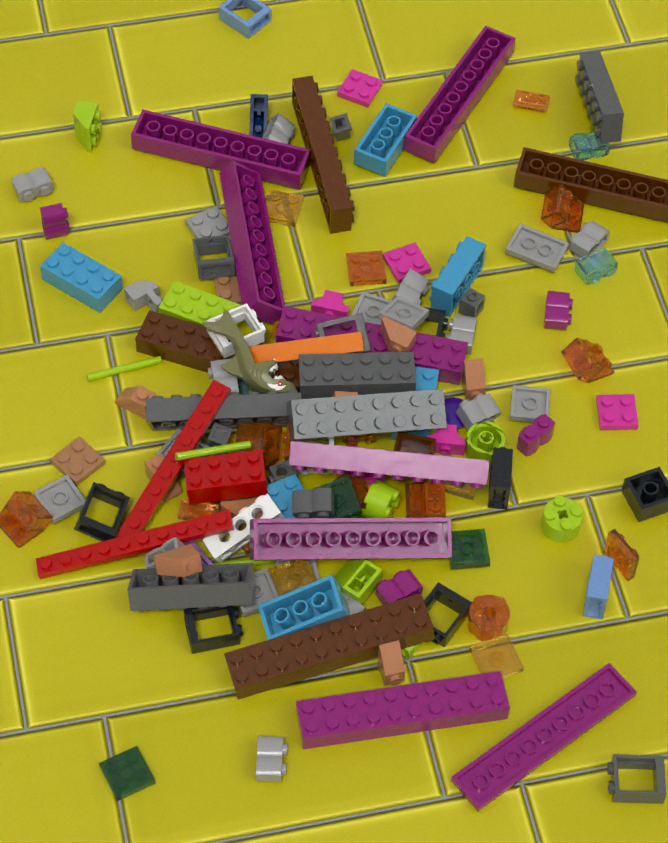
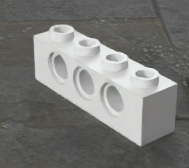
M269 494L259 496L254 504L242 508L238 515L232 518L234 530L203 539V542L218 562L224 561L250 542V520L255 519V515L258 512H263L260 519L284 518V515ZM246 523V528L239 531V526ZM225 535H230V539L227 542H222Z

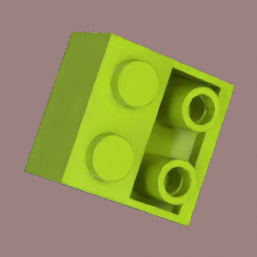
M77 100L73 111L75 136L84 148L92 153L93 147L98 142L97 135L102 131V123H100L101 111H99L98 103Z
M349 559L335 575V579L339 582L344 594L363 605L376 589L378 583L382 581V569L366 559Z

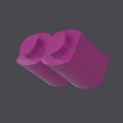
M62 203L40 207L45 239L67 236V230H70L68 219H66L68 218L67 208H63Z
M547 292L544 328L566 330L567 325H571L572 314H568V312L572 310L573 299H570V293Z
M546 414L538 416L532 425L526 426L520 431L517 449L526 457L533 455L539 449V446L551 440L555 422Z
M410 569L401 570L392 579L380 581L376 587L375 595L384 605L420 593L422 594L423 586Z

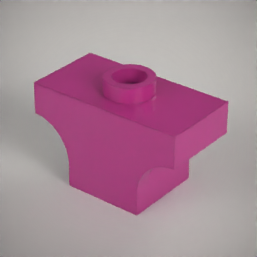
M325 290L324 295L320 299L312 300L311 311L338 317L349 316V306L343 303V293Z
M447 424V428L437 430L432 435H427L429 438L436 439L435 453L464 456L466 439L461 438L457 434V425Z

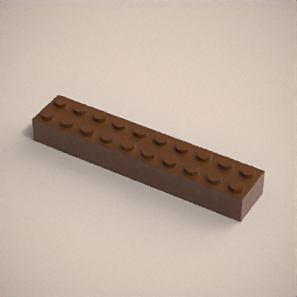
M313 76L293 78L292 105L306 149L311 150L310 166L330 234L351 231V225L354 223L352 211H355L353 200L350 201V188L345 185L347 183L345 173L342 174V162L337 158L338 149L333 145L334 136L329 132L331 130L330 122L326 121V109L322 108L323 101L322 96L318 95V83L314 82Z
M523 147L515 173L514 187L668 222V180Z
M149 310L135 338L136 352L153 357L160 356L163 360L208 373L207 368L211 367L210 361L230 359L235 356L234 354L223 358L204 326ZM299 359L278 362V370H275V373L271 375L273 379L275 376H283L285 380L295 385L298 393H300ZM237 378V382L245 384L243 380Z
M420 593L224 653L239 700L378 657V649L381 644L399 640L402 650L434 640L435 635L433 624Z

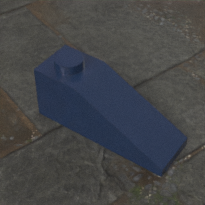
M251 94L249 135L262 138L268 125V94Z

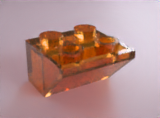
M563 185L557 186L545 192L541 220L552 229L578 233L581 229L584 204Z
M577 337L561 351L580 381L591 383L615 373L611 367V361L604 356L602 347L597 343L594 344L587 339L583 340Z
M266 421L238 424L235 443L250 441L251 448L237 450L234 453L263 450L265 470H269L270 466L279 461L282 427Z
M405 483L406 518H446L444 484Z
M15 491L0 513V528L18 548H21L43 533L53 516L30 491Z

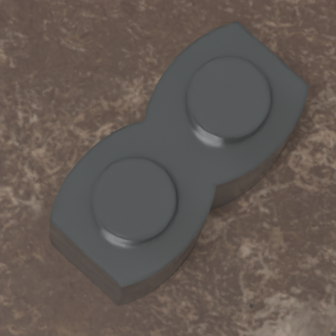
M331 488L292 491L293 516L295 518H329V516H334V491Z

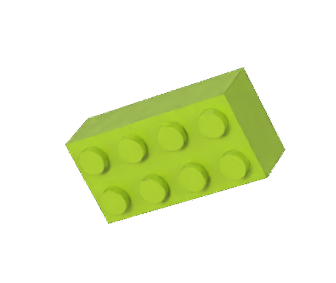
M174 281L159 305L158 312L202 325L206 320L222 314L225 310L230 311L241 305Z

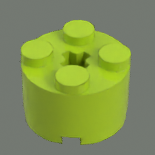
M490 421L473 424L467 432L466 457L490 460V468L493 448L505 447L506 438L502 428Z
M375 480L376 484L373 483L365 497L364 503L367 506L366 509H361V516L365 518H393L391 513L394 508H398L401 497H399L400 491L398 488Z
M561 495L556 496L545 505L543 510L541 527L544 535L554 542L574 539L580 530L583 509L569 498Z

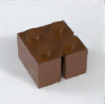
M401 432L397 434L393 451L434 455L436 439ZM424 478L423 483H427L428 479Z

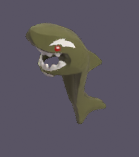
M228 310L223 312L221 319L217 322L202 323L207 330L224 335L231 341L235 350V356L223 363L221 368L227 373L243 380L253 392L267 394L268 391H278L279 393H286L289 390L297 391L295 385L285 380L283 376H275L274 379L271 377L275 370H278V362L274 358L272 361L255 363L246 340L235 325Z

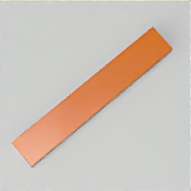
M362 331L248 346L255 363L272 361L273 358L277 362L299 359V354H333L364 351Z

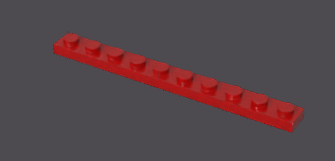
M216 380L212 381L115 538L145 530L184 467V460L176 461L175 453L195 450L231 392L229 387Z
M228 509L36 558L38 576L40 579L149 552L161 547L166 541L174 537L185 543L232 531L234 526L231 512Z

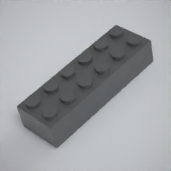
M601 52L580 53V58L577 60L578 74L575 76L576 85H579L580 95H583V104L587 106V115L591 117V126H594L595 136H598L600 143L621 142L624 112Z
M414 351L299 354V391L303 399L332 397L335 391L358 392V395L416 390Z
M253 563L202 565V572L186 577L157 575L155 568L133 569L127 589L130 610L144 612L147 610L164 611L167 609L184 610L196 607L203 609L214 606L251 605L256 585Z

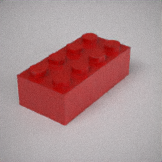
M263 450L184 459L189 505L268 494Z

